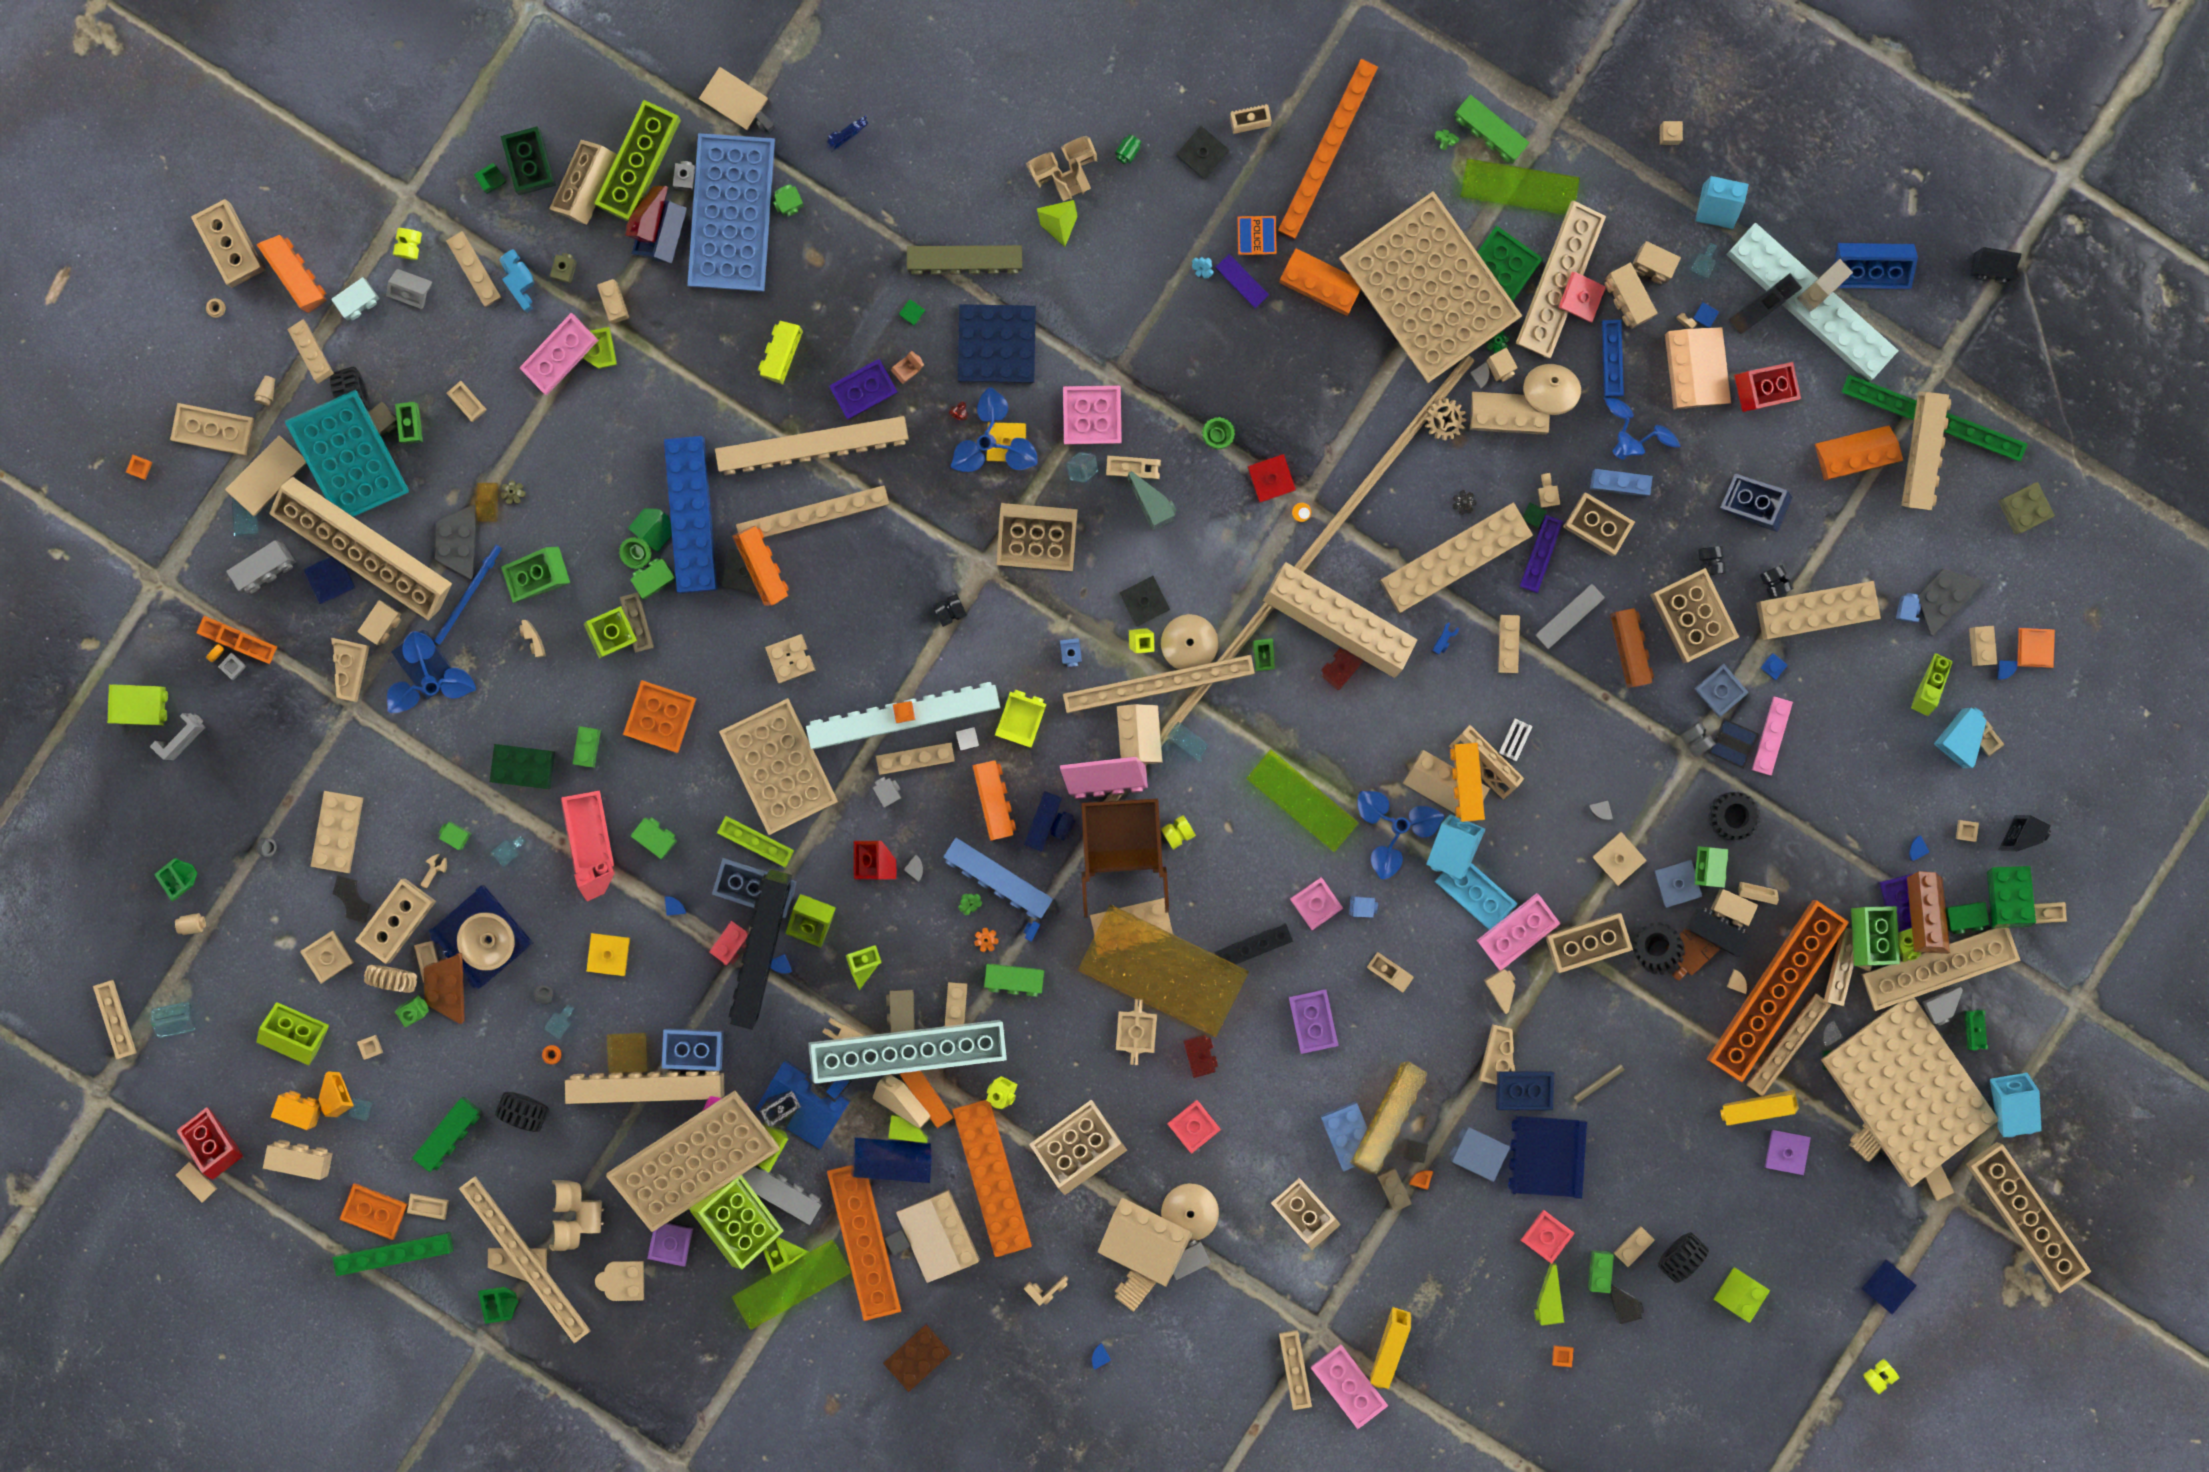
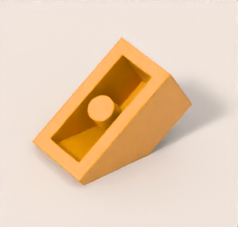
M330 1071L325 1073L318 1098L321 1111L325 1117H338L354 1105L341 1073Z

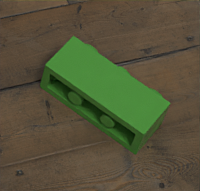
M987 963L984 987L988 988L990 992H999L1000 989L1007 990L1008 994H1019V991L1026 992L1027 996L1037 997L1038 993L1042 994L1044 970Z

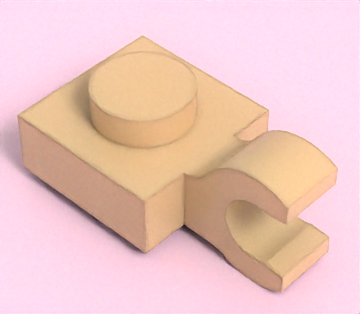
M1550 473L1542 474L1543 488L1538 489L1540 507L1560 505L1558 487L1551 485Z

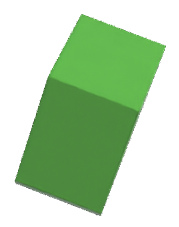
M1273 638L1254 640L1252 644L1255 670L1275 669Z

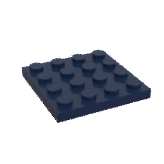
M959 304L958 382L1035 383L1036 306Z

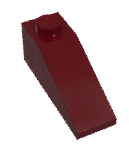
M653 186L630 216L625 236L641 242L655 243L668 189L667 186Z

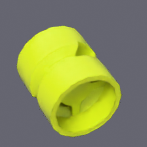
M397 228L396 240L398 243L394 245L393 255L400 258L417 260L419 253L417 245L421 242L422 233L411 229Z
M1184 815L1175 819L1174 824L1169 823L1160 828L1173 850L1182 845L1183 840L1188 841L1196 836Z
M1884 1358L1875 1364V1369L1870 1368L1862 1375L1878 1395L1887 1389V1384L1892 1385L1900 1378ZM1883 1372L1886 1377L1882 1379L1879 1373Z

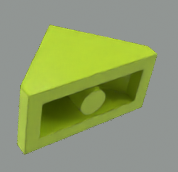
M1074 200L1037 208L1040 225L1065 247L1077 219Z
M874 945L846 955L852 976L860 990L877 966L881 964L877 947Z
M779 1237L763 1250L773 1274L809 1252Z

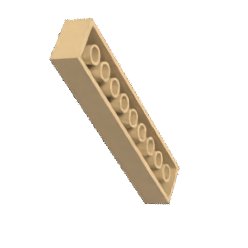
M291 477L280 487L269 513L271 516L428 621L441 609L452 585L451 582L294 477Z

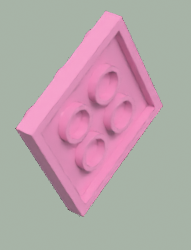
M1121 386L1063 387L1064 445L1121 444Z

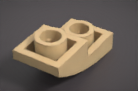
M522 620L520 633L521 636H524L525 640H533V643H530L532 654H535L537 658L546 657L537 631L528 620Z

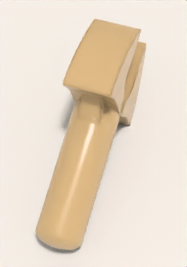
M440 854L434 855L426 861L430 864V869L421 882L423 888L429 886L438 871L446 872V858L443 859L441 865L436 866V860Z

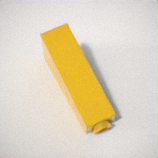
M1795 1090L1726 1103L1720 1112L1722 1121H1726V1125L1793 1115L1797 1113L1799 1107Z
M1395 1307L1391 1309L1370 1375V1383L1377 1388L1389 1389L1411 1329L1410 1312Z

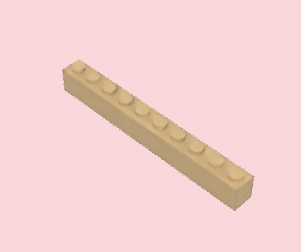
M902 416L716 448L715 453L718 470L726 476L735 474L736 470L743 469V472L754 471V467L762 466V469H768L777 463H780L781 466L790 465L794 460H799L801 463L811 461L812 457H818V459L830 458L829 454L837 453V456L848 455V451L856 450V453L868 451L867 448L875 447L876 450L887 448V444L894 443V446L905 445V441H909L906 420Z

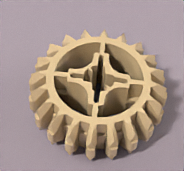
M369 965L364 974V982L367 985L381 989L410 993L414 991L417 984V975L415 973L387 966Z

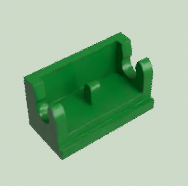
M1985 1010L1964 1011L1967 1049H1988Z

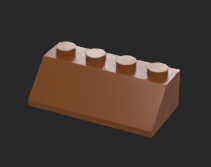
M1632 608L1611 613L1610 618L1627 689L1652 683L1654 674L1647 660H1650L1648 650L1644 649L1643 645L1645 635L1643 630L1639 628L1638 623H1641L1639 612Z
M1918 871L1907 877L1914 952L1949 954L1950 946L1943 878L1936 872Z

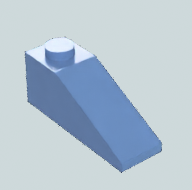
M1350 897L1349 915L1353 917H1373L1374 913L1377 914L1378 902H1375V898Z

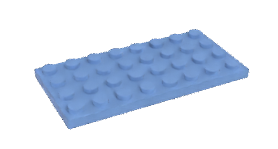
M698 133L688 287L765 292L775 138Z

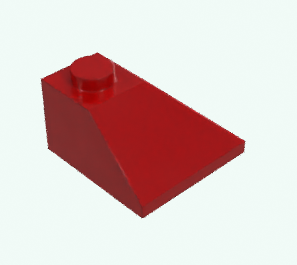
M854 841V879H896V859L882 841Z

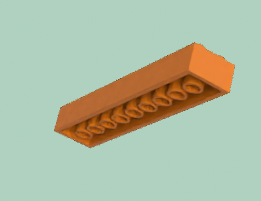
M1812 900L1706 1060L1736 1080L1743 1082L1849 922L1820 902Z

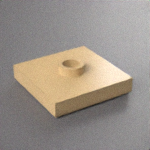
M1619 832L1592 856L1617 886L1647 861L1622 832Z
M334 930L300 951L320 984L354 963Z

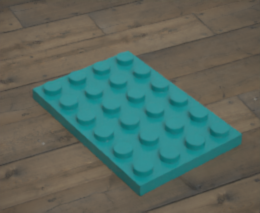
M356 390L285 420L288 430L325 498L352 517L409 492L403 477Z

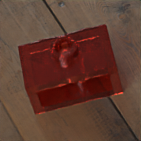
M1341 648L1333 655L1334 661L1331 664L1327 662L1320 670L1323 673L1320 677L1337 691L1343 687L1363 663V660L1358 656Z
M1206 1034L1184 1039L1193 1078L1215 1073V1067H1218L1216 1056H1211L1210 1049L1213 1048L1211 1038H1207Z

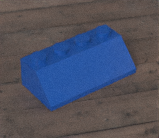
M1838 243L1835 262L1841 259L1853 272L1838 288L1912 289L1918 260L1915 245Z

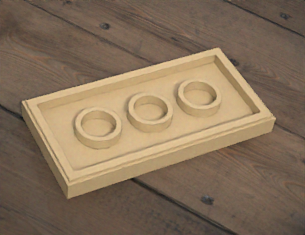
M177 403L170 441L247 456L254 418Z
M278 436L225 491L251 515L255 516L278 493L280 487L291 477H294L307 463L301 454L281 436Z

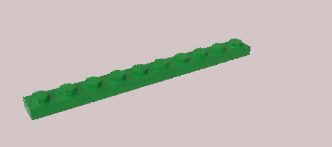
M1850 374L1847 375L1841 393L1914 421L1917 400ZM1946 412L1948 426L1944 433L2021 462L2028 445L2027 443Z

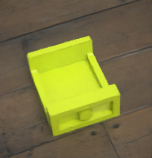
M1015 690L1014 693H1009L995 736L1032 748L1046 704L1043 703L1044 699L1033 696L1030 699L1025 697L1026 693Z

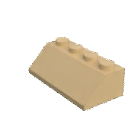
M580 140L549 209L587 225L596 206L594 203L617 154L602 145Z
M1472 392L1470 430L1542 435L1549 433L1550 414L1534 409L1526 400L1525 395Z
M1421 750L1403 784L1455 813L1458 799H1454L1453 788L1456 787V779H1452V768L1454 767L1425 750ZM1482 784L1483 801L1490 790L1484 784Z

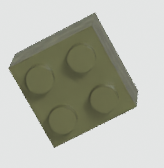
M2038 482L1998 500L2014 535L2022 533L2055 516Z

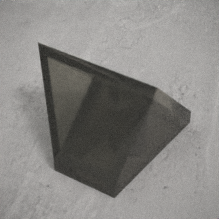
M790 1090L768 1097L759 1112L767 1127L786 1130L796 1111L801 1106L793 1091Z

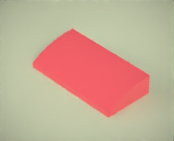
M600 791L560 798L574 872L579 873L607 859H610L612 866H614Z

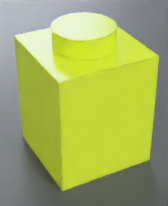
M1147 628L1129 630V649L1135 653L1154 652V633Z

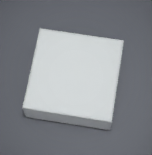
M975 727L956 732L960 750L979 746Z

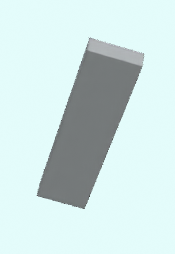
M1591 584L1535 636L1549 649L1605 597Z

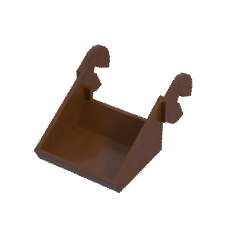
M1158 798L1081 803L1085 871L1081 872L1084 918H1088L1086 882H1090L1089 877L1095 876L1097 872L1153 869V873L1159 872V877H1163L1165 913H1169L1167 869L1163 867Z

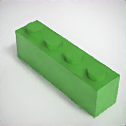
M1471 94L1454 114L1455 120L1461 126L1466 125L1470 128L1472 135L1478 139L1481 137L1486 141L1485 145L1493 151L1496 149L1500 153V157L1508 163H1514L1530 143Z

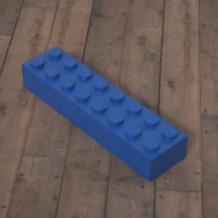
M703 436L664 439L677 593L717 591L705 438Z

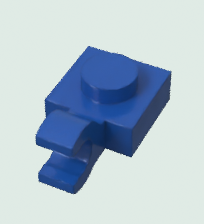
M1450 623L1445 624L1442 634L1431 651L1437 655L1441 652L1444 653L1450 644L1447 642L1449 637L1455 636L1459 628H1456L1451 633L1448 631Z

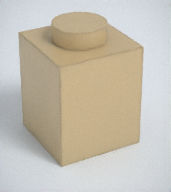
M1663 121L1660 125V145H1679L1683 141V121Z

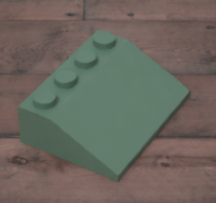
M1129 472L1128 482L1152 531L1173 522L1177 510L1172 500L1168 502L1167 498L1134 472Z

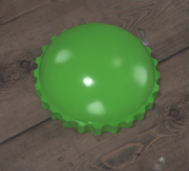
M1215 417L1210 419L1202 429L1203 441L1212 449L1222 450L1233 442L1235 429H1233L1231 422H1228L1225 418Z
M630 537L620 545V558L627 567L640 569L650 562L651 549L643 539Z

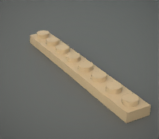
M880 486L736 524L738 533L751 526H756L757 529H761L765 538L890 504L885 486Z

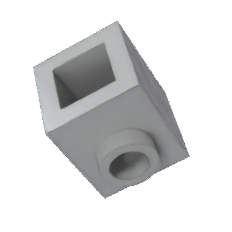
M681 161L680 164L675 163L674 189L694 191L696 167L692 165V162Z
M883 777L875 782L876 786L873 789L884 808L901 799L898 792L901 789L896 780L892 781L890 778L886 780Z

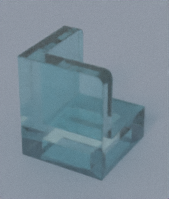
M1079 452L1066 463L1070 480L1086 483L1098 472L1096 457L1092 454Z

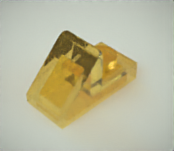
M477 483L475 507L478 522H498V483Z

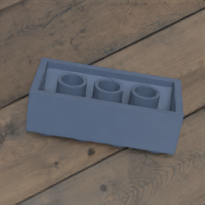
M723 858L712 895L754 908L756 898L761 892L758 890L760 881L763 879L764 874L767 875L768 872ZM791 880L783 914L784 918L789 913L797 882Z

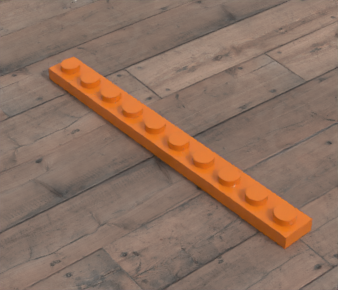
M1363 59L1360 60L1278 232L1293 239L1296 238L1378 69L1377 66Z

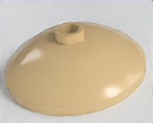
M1544 364L1528 373L1524 381L1523 391L1526 400L1534 409L1545 414L1559 415L1572 410L1577 405L1581 395V385L1576 375L1569 369L1556 364Z
M1192 614L1182 615L1173 619L1165 627L1161 637V649L1167 662L1178 670L1209 664L1214 659L1218 650V637L1214 627L1203 617ZM1188 639L1193 640L1194 644L1192 646L1186 644Z
M478 913L469 917L461 925L457 935L459 953H462V958L476 969H496L508 961L514 950V934L511 927L503 918L493 913ZM487 936L492 938L491 943L487 941Z
M1188 1183L1175 1187L1167 1194L1162 1204L1161 1216L1190 1231L1192 1234L1190 1241L1194 1239L1198 1241L1208 1236L1215 1228L1219 1217V1208L1215 1197L1208 1189L1198 1184ZM1193 1211L1194 1216L1188 1217L1187 1212Z

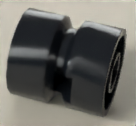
M1723 546L1698 549L1699 560L1702 561L1700 570L1706 568L1709 575L1726 573L1725 562L1722 561L1724 557ZM1716 560L1717 565L1708 566V561Z
M1783 564L1760 574L1763 584L1768 585L1766 590L1770 599L1794 589L1790 579L1785 578L1787 573Z
M957 594L948 597L947 602L940 601L933 604L943 627L953 623V619L960 620L967 616Z

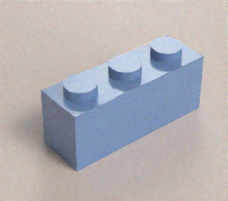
M1594 469L1592 471L1590 490L1648 497L1651 493L1653 476Z

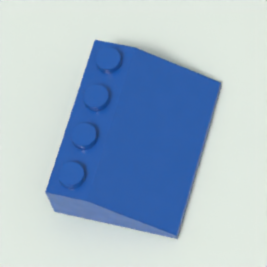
M785 1060L755 1109L813 1146L821 1149L851 1100L841 1094L834 1099L826 1092L829 1086H826V1089H824L825 1086L822 1087L823 1084L820 1086L821 1083H814L809 1079L808 1073Z

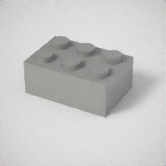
M274 540L226 572L238 591L250 592L252 594L261 588L260 585L264 582L270 583L277 578L276 575L280 572L285 573L293 568L292 565L296 561L283 542Z

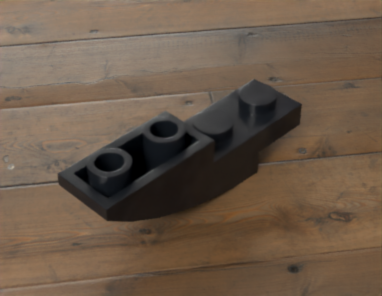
M1790 272L1729 320L1738 332L1742 334L1781 306L1787 299L1802 289V286Z

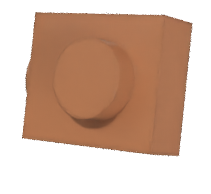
M911 351L904 359L894 365L891 371L904 384L920 372L924 363L920 356Z

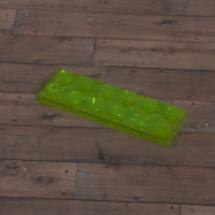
M1467 158L1460 197L1566 215L1571 201H1576L1580 177Z
M1271 749L1246 778L1333 852L1339 848L1359 824V822Z
M832 1238L774 1274L771 1273L736 1293L732 1298L748 1327L752 1330L850 1274L851 1270Z

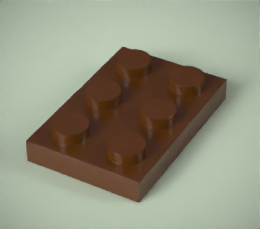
M925 1324L887 1358L883 1364L909 1392L952 1352L932 1329Z

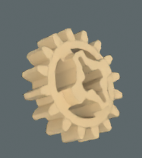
M1444 398L1442 403L1438 399L1436 400L1437 405L1431 403L1432 409L1425 411L1429 414L1428 417H1424V420H1428L1425 427L1431 428L1428 433H1435L1434 438L1439 439L1440 436L1442 440H1446L1447 436L1449 439H1454L1453 434L1460 435L1459 429L1465 428L1461 425L1462 422L1466 421L1465 418H1462L1465 411L1459 410L1461 404L1455 406V400L1449 402V399ZM1446 406L1443 411H1437L1439 408ZM1443 416H1446L1447 422H1444ZM1448 427H1453L1450 431L1444 432Z

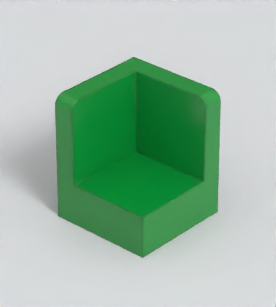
M494 163L474 174L486 194L506 183V180Z

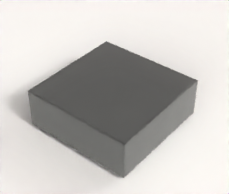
M902 1229L885 1238L893 1256L910 1247V1243Z

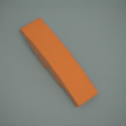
M203 615L196 631L199 635L268 664L271 663L277 646L205 615Z
M922 1070L899 1073L913 1095L931 1115L930 1119L937 1129L953 1118Z

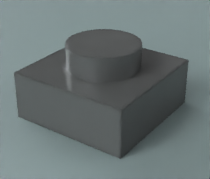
M762 111L755 115L758 120L756 124L762 131L767 130L771 133L775 129L772 122Z

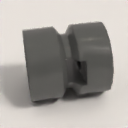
M1701 721L1680 734L1685 744H1690L1689 750L1694 757L1699 756L1716 744L1710 735L1705 734L1706 729Z

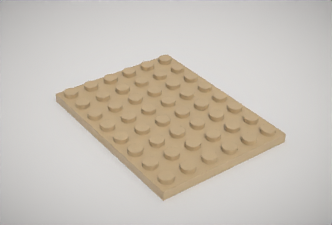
M1434 191L1339 258L1427 383L1522 317L1519 310Z
M1915 998L1894 1004L1821 1059L1909 1187H1913L1998 1121L1996 1114Z

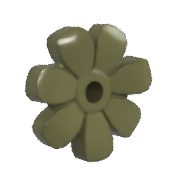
M510 480L509 485H502V489L505 492L501 493V497L503 499L507 498V504L511 505L513 501L519 504L521 502L520 497H525L526 492L521 491L524 487L521 483L516 485L514 480Z

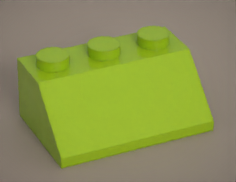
M276 1002L259 1028L256 1043L306 1065H310L321 1046L329 1025Z

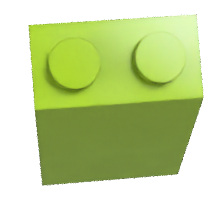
M109 684L107 723L164 725V722L167 720L165 702L168 700V692L165 691V687Z

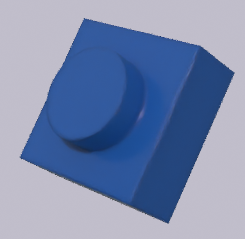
M1771 653L1760 669L1776 680L1788 665L1774 653Z
M1033 921L1031 924L1028 922L1023 932L1026 934L1025 939L1032 942L1040 923Z

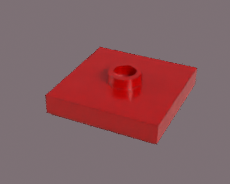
M1284 454L1247 466L1259 503L1296 491Z

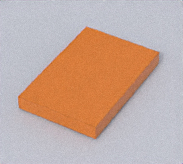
M354 1183L339 1220L394 1240L408 1203Z

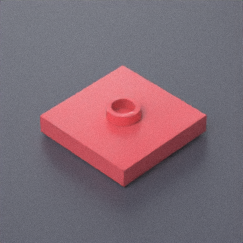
M1572 272L1558 308L1585 321L1593 322L1606 286L1577 272Z
M1195 1100L1167 1123L1191 1154L1221 1130L1198 1100Z
M1543 1209L1521 1238V1241L1552 1264L1575 1233Z

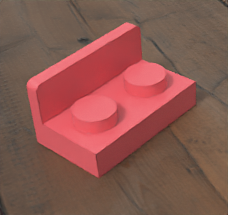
M731 921L709 952L726 966L730 963L733 965L740 956L737 954L740 948L745 949L747 946L745 945L746 939L750 933Z

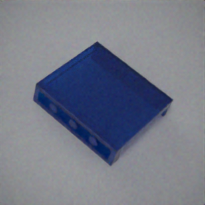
M485 885L478 887L470 897L435 927L428 930L431 933L430 938L435 944L439 943L443 947L442 952L444 955L450 958L459 953L457 935L461 925L469 917L478 913H493L503 918L509 924L514 934L515 943L513 953L505 964L493 970H480L470 966L463 959V972L468 977L467 981L473 988L477 987L478 989L485 986L534 944ZM487 936V941L491 943L492 938Z
M1516 1116V1120H1512V1131L1515 1132L1514 1139H1511L1510 1149L1513 1151V1158H1510L1509 1170H1512V1178L1508 1179V1189H1511V1193L1582 1199L1587 1121Z

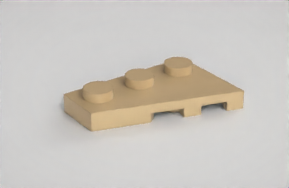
M331 638L332 645L334 646L333 662H335L336 696L340 699L357 702L370 646Z
M1492 1024L1478 1080L1496 1085L1497 1071H1515L1512 1029Z
M488 1248V1268L527 1281L503 1248ZM530 1248L547 1271V1248Z

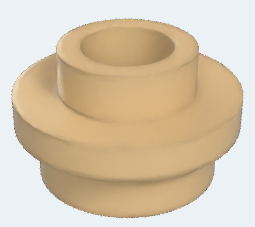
M214 298L208 301L206 311L211 317L219 318L225 313L226 306L222 300ZM215 305L219 306V310L217 312H214L213 310Z

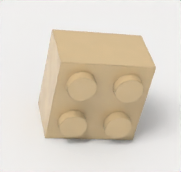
M1646 241L1640 247L1632 266L1638 275H1647L1652 278L1653 282L1661 285L1662 283L1666 284L1672 278L1681 257Z

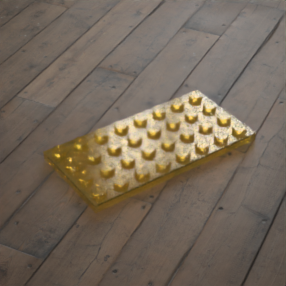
M1111 904L1078 968V971L1135 999H1141L1144 1003L1214 1037L1217 1036L1249 971Z

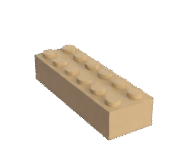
M1918 391L1901 506L1932 510V506L1936 505L1937 496L1934 493L1940 479L1937 476L1938 468L1942 466L1940 452L1945 446L1943 432L1948 426L1946 412L1950 410L1951 399H1949L1947 394Z
M1874 581L1756 603L1763 640L1881 619Z

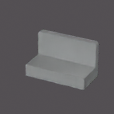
M396 269L388 281L386 296L422 309L425 305L426 294L432 286V281Z

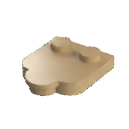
M644 1261L610 1262L605 1267V1271L596 1276V1287L601 1291H605L606 1297L612 1301L644 1300Z

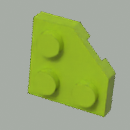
M610 327L590 330L599 341L586 353L583 359L598 369L616 366L617 361Z

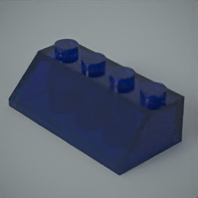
M854 1137L852 1177L930 1183L932 1166L931 1143Z

